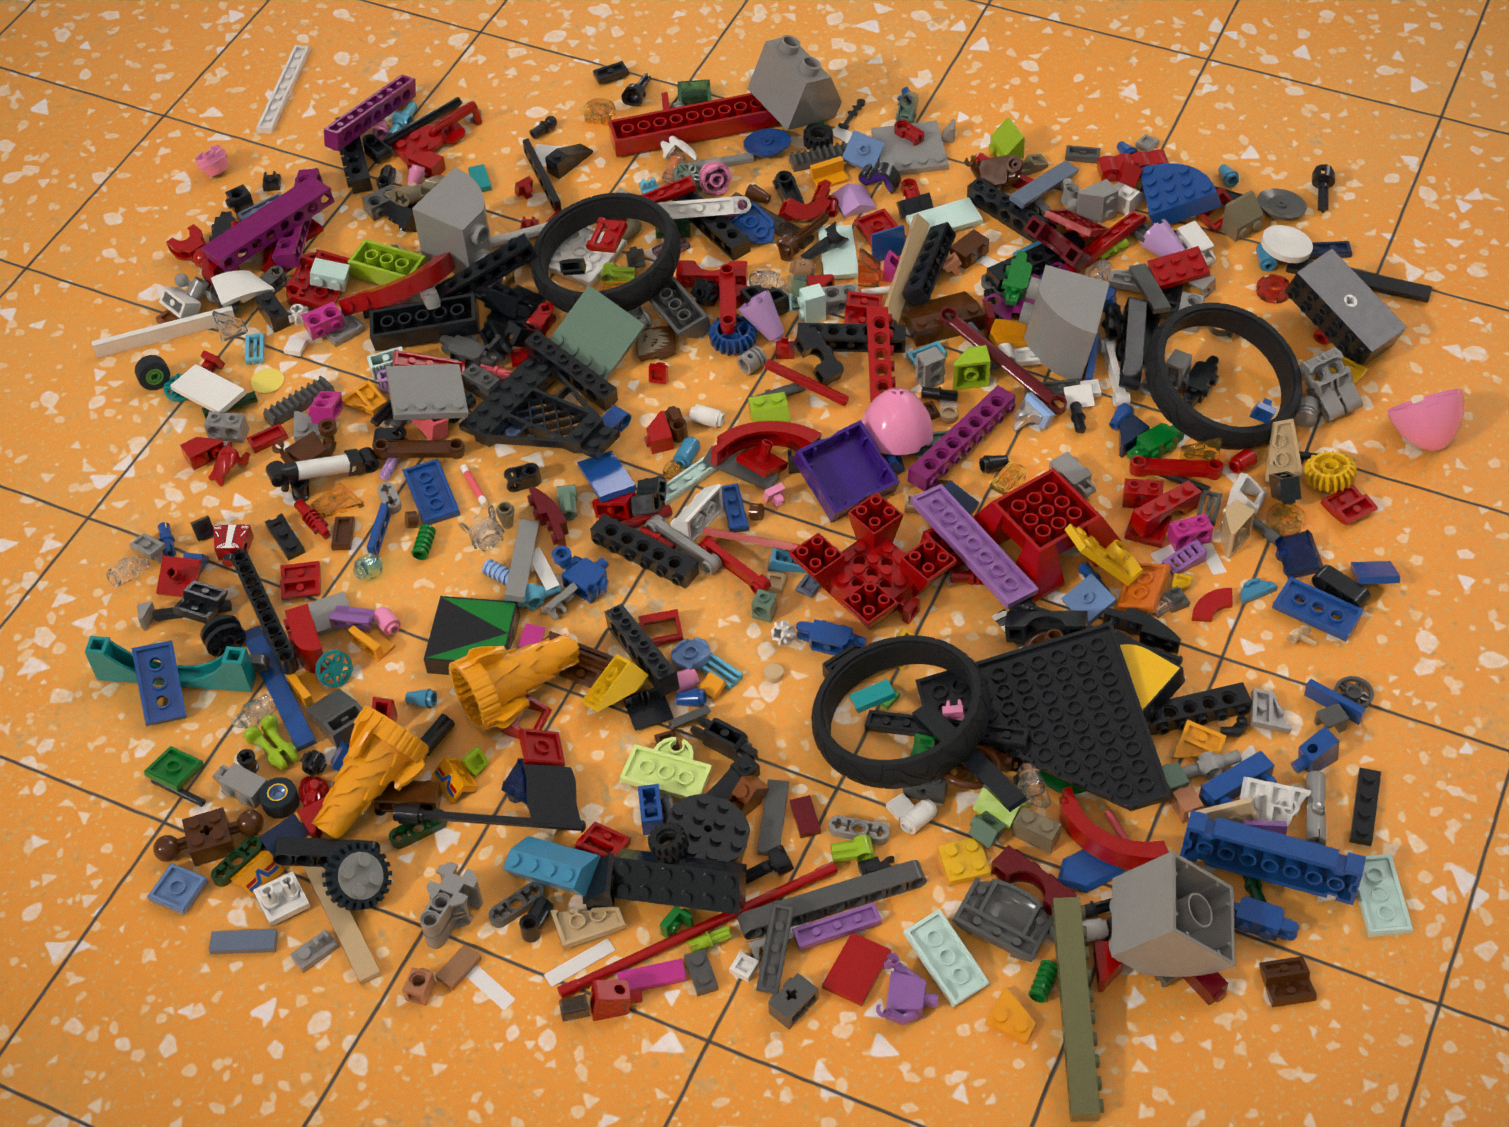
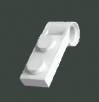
M1010 343L998 345L1001 351L1020 366L1042 364L1040 359L1035 357V354L1030 351L1029 347L1013 348Z

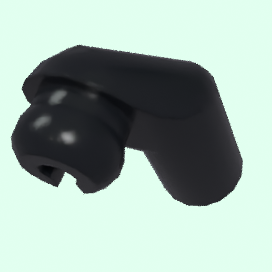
M1239 716L1236 718L1237 722L1232 727H1221L1220 733L1227 737H1239L1248 729V719L1244 716Z

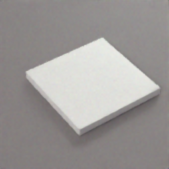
M587 226L574 233L558 247L550 261L548 272L587 287L588 285L592 287L601 277L604 263H613L628 245L627 240H621L616 253L590 251L586 248V244L591 239L595 228ZM603 231L601 232L597 243H600L604 235ZM584 258L586 263L585 274L564 276L561 273L559 261Z

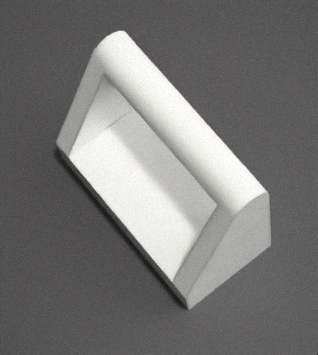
M1241 472L1230 491L1227 505H1231L1236 499L1256 510V514L1267 496V492L1252 477ZM1243 492L1256 496L1257 498L1254 503Z

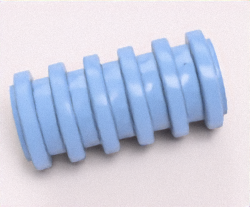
M488 559L483 564L482 573L503 585H507L510 569L493 559Z

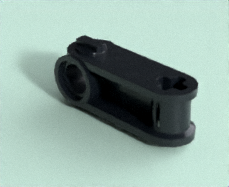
M785 170L778 172L772 183L782 203L791 197L805 204L792 173Z

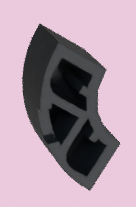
M755 285L740 289L741 305L746 303L748 306L751 298L763 291H769L779 316L790 311L789 296L778 288H761V285Z
M654 477L638 480L637 492L635 496L631 497L630 510L633 516L656 513L662 509L661 502L666 499V479Z

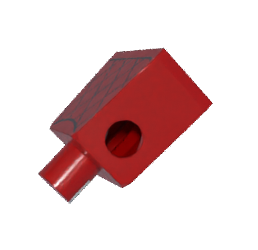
M626 979L593 980L590 1007L593 1021L629 1014L630 1004L643 1001L642 990H630L628 980Z

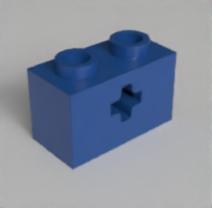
M659 784L638 786L643 835H650L651 830L655 831V827L657 825L660 827L663 823Z

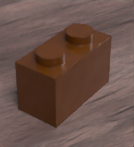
M973 229L950 247V255L955 252L962 263L960 266L967 269L989 252V238Z

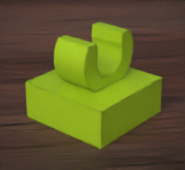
M474 747L461 760L468 772L475 777L490 763L479 747Z

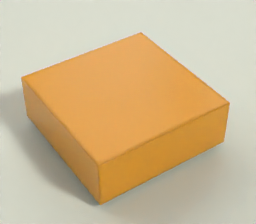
M709 671L699 688L705 689L708 695L717 699L727 682Z

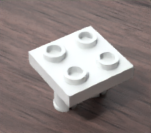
M293 871L253 890L270 926L276 925L311 907Z

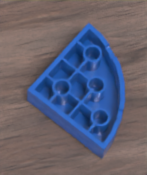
M1178 163L1148 165L1142 168L1141 179L1149 216L1153 225L1157 222L1159 224L1163 223L1161 221L1163 219L1172 224L1222 206L1213 182L1206 174L1194 167Z

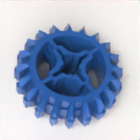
M737 314L736 331L733 334L727 335L722 332L720 318L718 317L717 321H713L709 329L710 343L715 348V351H720L721 354L726 353L727 356L730 354L736 356L737 353L742 354L743 351H747L754 346L757 340L756 328L744 316L740 317Z

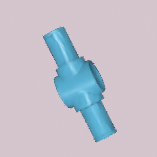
M409 102L404 110L393 114L392 127L387 132V136L413 122V114L418 109L415 102Z
M527 584L524 603L518 602L519 608L527 607L531 610L537 609L543 605V601L547 597L562 592L561 587L558 585L546 590L541 585Z

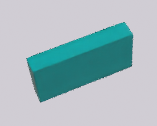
M484 164L468 167L469 175L476 181L482 192L492 190Z
M888 679L849 695L857 713L896 698Z

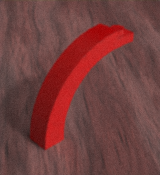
M783 421L746 423L731 428L717 436V445H714L711 449V464L718 466L729 456L740 450L761 446V442L764 439L772 441L773 446L799 450L821 440L822 433L807 426Z
M1063 788L1062 797H1059L1061 808L1059 820L1073 841L1092 856L1108 864L1132 870L1169 853L1164 840L1153 842L1133 841L1104 831L1083 813L1072 788Z

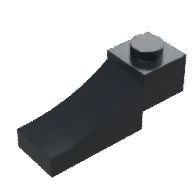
M745 753L730 765L729 770L705 794L728 800L740 778L752 775L758 777L760 775V766Z

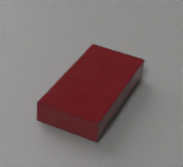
M810 795L791 799L790 806L800 838L821 834V828Z

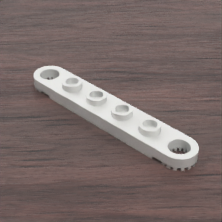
M745 196L657 203L670 214L669 216L672 219L744 214L751 208V202ZM745 200L748 204L747 208L744 210L739 209L737 206L738 201Z

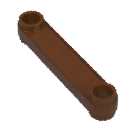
M458 438L452 440L377 439L373 444V452L378 459H460L464 456L465 446L463 441Z

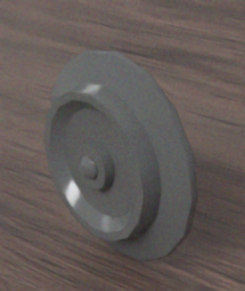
M1266 189L1260 192L1257 197L1261 209L1268 216L1277 220L1296 219L1303 216L1307 210L1306 203L1300 196L1285 189Z

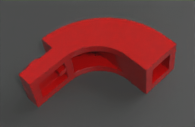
M826 179L819 182L809 204L800 203L791 197L784 200L778 216L790 222H805L821 215L831 202V200L826 198L831 190V182Z

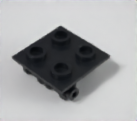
M655 688L645 689V692L640 690L639 694L635 693L623 698L635 731L674 719L666 697H662Z

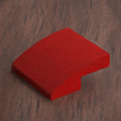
M847 291L844 324H867L866 308L882 307L883 296Z
M1351 484L1350 488H1344V491L1339 490L1321 500V505L1334 518L1346 526L1378 509L1367 494L1362 495L1354 484Z
M319 561L280 566L282 600L321 595V568Z

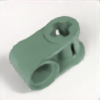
M910 91L901 96L896 121L915 122L919 97L915 92ZM907 96L912 98L911 104L907 102Z

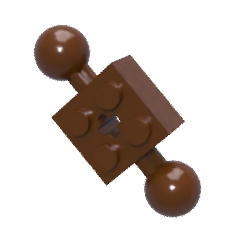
M221 807L182 819L185 837L177 839L172 835H163L155 841L153 852L160 861L171 862L179 856L181 850L188 849L195 867L226 858L236 848L232 835L241 833L251 837L259 834L263 829L264 819L258 811L246 810L238 816L237 821L229 823L226 812Z

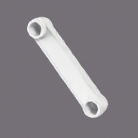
M1107 338L1099 339L1098 350L1099 353H1103L1113 391V406L1117 407L1122 403L1130 405L1129 391L1119 387L1120 368L1115 353V339L1111 341Z

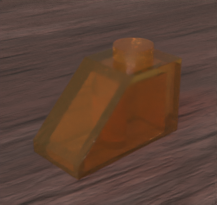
M860 249L858 257V286L879 287L880 281L884 279V270H881V263L866 250Z

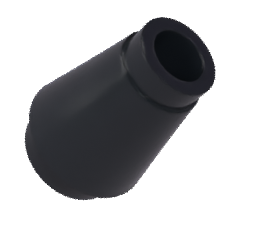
M984 455L979 460L981 471L987 474L1009 464L1006 455Z

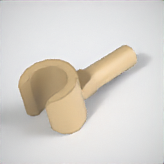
M1298 628L1293 629L1287 637V640L1293 644L1297 643L1298 640L1313 646L1317 644L1316 641L1305 637Z

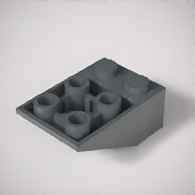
M338 688L304 710L337 749L342 740L350 742L355 726L353 722L362 710V707L356 700Z

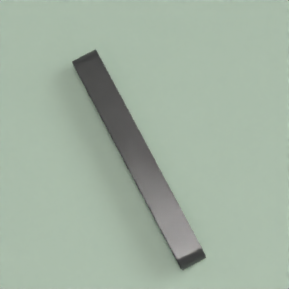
M911 860L774 903L794 906L791 927L920 888L925 885L927 879L919 861ZM772 903L742 912L738 916L737 920L745 939L751 940L766 935Z

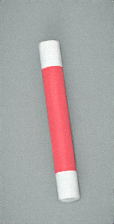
M466 464L461 465L460 469L481 506H488L489 503Z

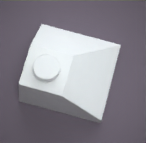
M1120 182L1114 185L1119 191L1116 211L1124 215L1134 211L1146 199L1144 193Z

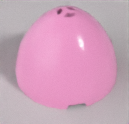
M891 388L879 394L867 407L861 420L873 438L879 453L888 455L917 453L921 447L929 446L933 440V424L927 408L914 393L904 388Z
M1458 388L1424 396L1423 401L1414 404L1412 401H1408L1388 409L1387 415L1398 433L1407 441L1426 451H1438L1444 449L1453 441L1461 426L1464 416L1463 390Z

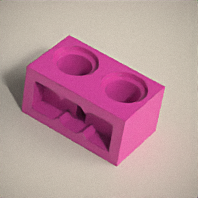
M334 301L301 315L304 328L312 340L345 327L343 315Z
M319 392L317 397L314 398L312 405L308 408V415L311 417L312 424H319L320 421L326 418L336 421L343 409L342 392Z
M1205 513L1169 523L1167 538L1176 552L1196 539L1201 545L1210 543L1214 527Z

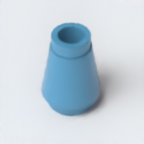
M1226 164L1218 168L1224 185L1229 187L1237 185L1239 174Z
M432 689L411 691L406 693L405 700L407 704L430 709L436 706L437 693L432 691Z

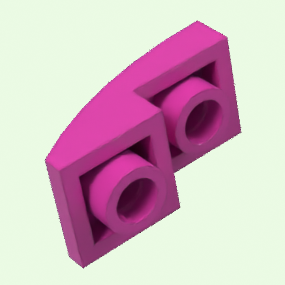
M526 623L518 648L542 641L546 628Z

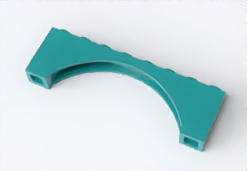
M90 636L85 654L97 680L138 683L132 652L111 641L110 637ZM227 646L223 655L204 664L177 665L181 687L252 692L256 679L248 651L243 647ZM152 661L150 663V667L153 669L161 666L160 662ZM159 678L154 681L153 685H164L165 681Z

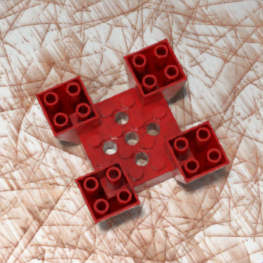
M1054 468L997 498L974 516L980 526L998 545L1012 539L1022 549L1015 564L1039 588L1038 593L1030 597L1034 599V602L1065 585L1058 555L1074 546L1076 547L1065 531L1069 524L1075 528H1082L1088 537L1093 536L1099 542V545L1105 549L1114 540L1121 541L1106 520ZM1086 557L1095 567L1099 566L1095 562L1090 560L1088 557Z
M877 492L848 512L857 541L840 552L820 533H817L789 552V556L814 581L869 630L897 611L899 607L898 601L901 598L909 601L913 596L916 597L957 563V559L931 537L906 554L893 544L903 514Z

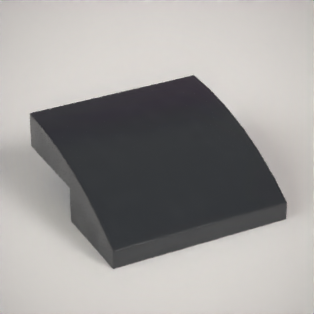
M193 580L183 590L184 597L173 607V613L206 624L214 618L227 597L228 590Z

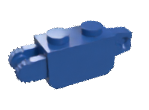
M814 619L813 623L799 621L796 624V629L798 630L796 633L797 638L809 642V647L813 651L835 656L854 643L858 649L866 646V638L854 634L853 628L846 625H838Z
M1248 896L1241 898L1240 903L1234 902V928L1243 933H1251L1260 936L1264 940L1276 941L1278 937L1291 941L1297 937L1299 925L1297 922L1284 917L1285 912L1282 907Z

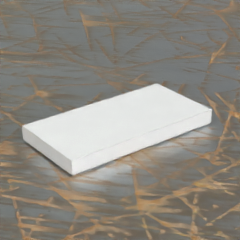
M197 364L170 385L171 390L212 412L225 413L246 395L245 389Z

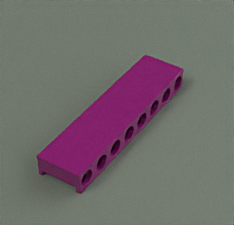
M310 176L202 246L201 249L208 261H212L221 267L224 273L229 272L333 204L335 201L331 188ZM323 195L329 198L325 203L321 202ZM308 208H314V210L309 212ZM300 216H301V218H300L299 220H297V221L294 220V217H300ZM280 226H287L284 230L280 229ZM266 235H273V237L267 239ZM252 244H259V246L253 248ZM238 253H246L243 257L238 256ZM224 262H232L229 266H224Z

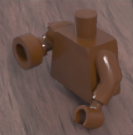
M971 155L970 158L973 162L968 161L967 157L964 161L967 167H971L970 169L976 179L980 177L1004 192V187L1011 186L1019 180L1024 167L1023 159L1016 155H1005L977 161L978 164H975L976 157Z
M326 418L319 422V432L325 437L323 443L316 433L312 431L285 448V451L284 442L278 440L277 444L281 448H277L273 444L272 451L276 454L280 453V458L284 463L330 457L336 448L334 437L338 430L336 421Z

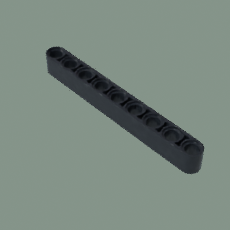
M244 549L236 550L232 553L231 560L283 674H293L299 669V664L248 552Z

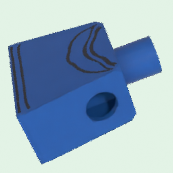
M1326 726L1299 746L1298 759L1291 763L1292 768L1296 773H1300L1304 769L1308 772L1320 771L1338 760L1339 740Z

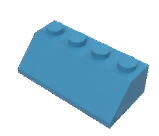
M528 836L510 849L503 870L516 878L537 882L585 897L601 856Z

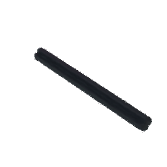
M460 97L452 99L383 139L384 143L390 146L415 130L462 105Z

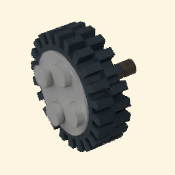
M358 842L343 845L339 849L334 850V854L329 855L327 858L329 862L323 866L326 872L322 873V878H325L326 882H322L323 887L328 889L325 891L326 895H331L332 898L330 900L333 903L337 902L338 907L349 911L369 909L376 906L378 901H382L385 898L384 894H388L390 889L387 888V885L392 883V880H388V878L392 875V871H388L387 867L391 865L389 862H385L386 855L380 854L381 850L378 847L373 848L372 844Z

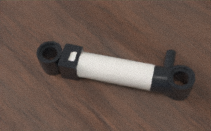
M365 447L359 451L357 449L344 450L343 455L290 463L273 461L266 466V473L273 486L281 487V491L288 492L291 481L347 473L348 476L361 475V471L372 473L379 468L380 463L373 449Z

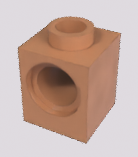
M1192 785L1185 788L1180 787L1172 793L1170 804L1182 823L1189 821L1188 812L1203 809L1204 805Z
M411 968L402 989L406 1001L424 1006L427 1005L436 984L433 972L426 968Z

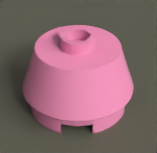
M220 145L211 146V150L204 154L201 152L195 158L197 168L209 177L220 175L229 166L226 150L221 148Z
M708 162L702 166L699 172V183L704 192L720 195L728 190L727 187L730 180H732V176L725 164Z

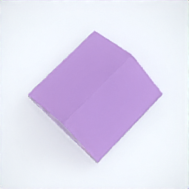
M847 183L832 194L838 198L839 203L837 206L844 218L876 209L864 185Z

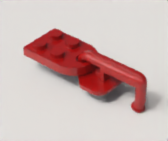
M471 101L437 121L434 126H423L392 144V150L407 165L405 156L408 154L427 151L435 152L443 144H453L465 136L466 131L458 121L472 113L475 125H480L483 122L477 104Z

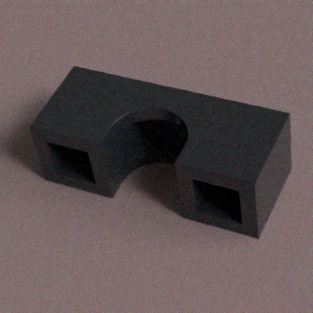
M813 327L796 336L793 344L802 358L814 355L821 361L813 371L819 383L827 386L841 378L844 372L843 365L840 361H837L832 348L827 346L821 332Z

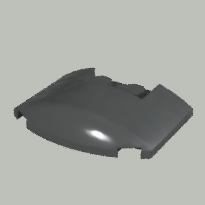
M975 878L952 921L969 935L972 933L1010 953V957L1032 962L1053 922V916L1051 915L1049 918L1043 909L1044 905L1039 900L1013 884L997 879L980 881V878Z

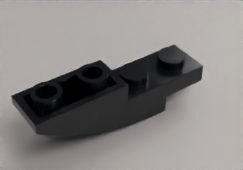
M1106 607L1103 623L1112 621L1114 629L1140 636V643L1178 654L1181 639L1159 620L1128 607L1126 613Z

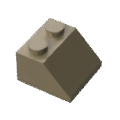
M1252 190L1225 205L1221 231L1235 242L1259 230L1262 226L1264 214Z

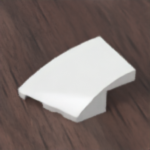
M246 270L225 272L211 278L223 307H227L239 300L244 303L269 291L275 292L272 286Z
M1244 777L1240 799L1252 798L1258 820L1286 821L1288 827L1292 817L1300 810L1299 806L1311 794V790Z

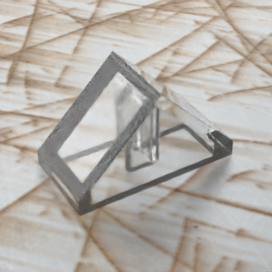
M216 311L212 312L222 342L248 332L242 319Z

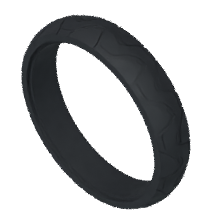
M605 193L585 198L556 214L539 233L534 244L538 257L531 260L534 283L548 302L563 312L569 313L583 292L563 288L548 277L549 264L558 247L574 233L595 224L599 217H603L606 220L619 218L642 220L654 225L664 234V243L659 256L645 272L633 280L615 288L598 291L626 312L633 310L655 297L672 278L681 253L679 230L672 217L669 216L670 214L664 208L641 195Z
M1200 303L1188 306L1166 318L1157 327V330L1154 331L1149 341L1144 366L1151 397L1164 417L1175 428L1191 439L1220 449H1249L1270 442L1273 422L1294 419L1302 396V378L1298 361L1283 336L1272 325L1256 314L1224 303ZM1210 326L1228 330L1249 341L1267 358L1279 380L1281 404L1277 416L1267 424L1237 427L1219 423L1196 411L1177 392L1168 375L1165 364V347L1168 338L1186 328Z
M906 635L886 638L868 644V646H864L840 661L825 677L812 707V732L818 750L821 751L827 763L841 775L847 776L848 779L859 784L874 788H908L930 782L947 774L973 752L988 724L990 693L985 677L972 658L968 657L966 653L954 645L927 636ZM909 664L937 666L959 676L971 689L970 706L960 725L945 740L919 754L892 760L869 759L845 750L831 736L832 719L836 708L844 696L858 683L882 670Z

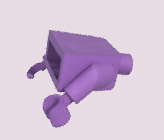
M896 953L887 955L886 957L891 961L884 962V967L886 969L894 968V971H891L886 1009L882 1013L880 1010L881 1005L878 1004L876 1006L877 1014L880 1017H885L886 1020L906 1025L921 1019L924 1007L937 1008L938 994L926 993V981L899 962L900 959Z

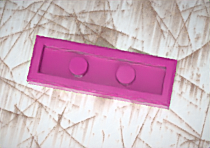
M682 958L617 972L618 980H628L630 990L641 989L643 991L687 981Z

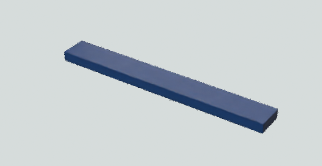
M260 625L245 631V644L250 654H262L270 658L268 670L259 673L297 752L316 744V740Z

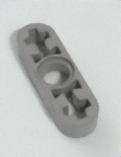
M840 815L833 816L829 820V832L834 837L853 840L856 836L868 835L869 829H871L869 836L872 839V844L883 845L889 840V828L883 823ZM837 824H841L839 829L835 828ZM860 826L863 827L865 831L861 834H857L853 831V829L855 827ZM879 831L883 832L881 837L877 836Z

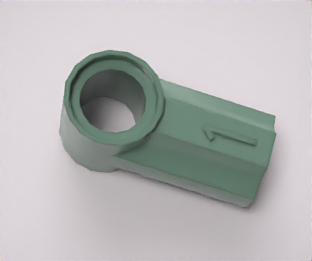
M576 485L556 486L560 510L566 521H571L577 517Z

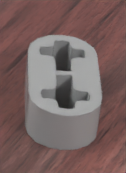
M390 482L380 484L378 486V494L381 502L388 504L390 514L398 513L402 506L394 485Z

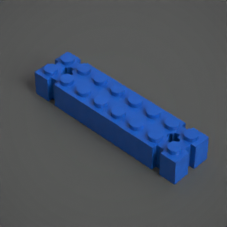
M1191 810L1180 856L1192 862H1197V859L1206 861L1205 865L1324 898H1327V895H1332L1336 897L1335 901L1350 905L1354 904L1363 876L1365 856L1348 852L1347 856L1339 854V849L1217 817L1215 821L1208 819L1209 814Z

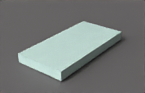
M969 197L906 216L909 226L914 215L919 214L930 224L927 234L930 227L945 222L950 224L954 232L983 223L982 216Z
M852 225L836 226L837 232L841 236L848 238L849 241L839 248L832 244L821 253L823 274H832L834 279L858 278L859 268ZM820 227L818 229L819 241L827 237L825 231L827 227Z
M1392 855L1365 856L1363 876L1356 896L1368 938L1412 934L1414 929Z
M940 909L903 931V935L952 1008L990 984Z

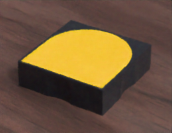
M1116 630L1124 659L1148 724L1156 711L1185 682L1183 667Z

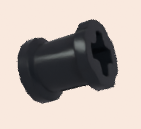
M241 750L237 754V762L253 773L258 771L259 765L255 760L256 757L253 750Z

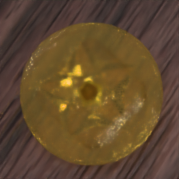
M673 460L669 461L663 469V476L671 480L678 475L679 463Z

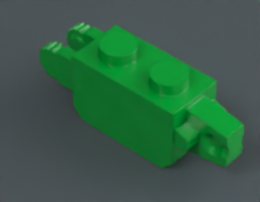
M1019 251L1016 259H1012L1011 265L1006 266L1005 276H1008V278L1003 279L1001 289H1005L1003 297H1005V304L1016 306L1018 300L1025 299L1032 265L1030 262H1026L1027 254L1024 251Z
M1160 423L1137 436L1136 446L1128 451L1127 457L1130 460L1138 455L1144 458H1160L1162 455L1174 451L1177 448V443L1184 438V434L1173 425L1169 426L1166 423Z

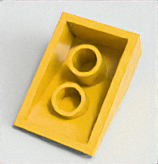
M616 654L581 700V703L595 712H599L636 692L645 684L648 674L632 661Z

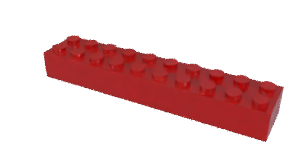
M752 93L609 120L608 125L616 157L661 149L660 143L662 141L670 143V136H675L685 143H691L777 126V119Z

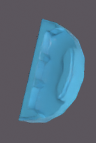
M1260 578L1251 579L1244 583L1240 592V600L1244 605L1277 591L1278 586L1272 581L1267 582L1260 580Z

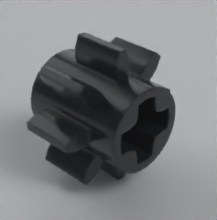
M317 750L304 753L300 759V762L303 763L301 765L302 770L311 776L318 775L320 772L323 773L327 766L324 763V754Z

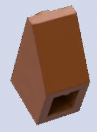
M756 775L742 776L728 800L747 816L761 804L770 787Z

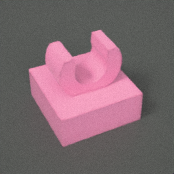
M782 482L766 489L763 494L764 501L766 503L772 501L776 508L783 505L782 502L784 501L783 493L785 487Z
M958 699V705L951 706L950 700H947L946 706H942V714L946 719L963 721L966 712L960 699Z

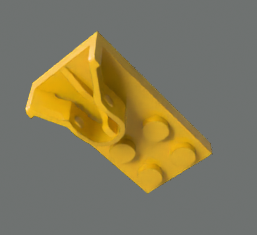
M1071 524L1065 528V531L1083 555L1127 586L1143 572V569L1123 542L1114 540L1105 549L1099 545V542L1093 536L1088 537L1082 528H1075Z

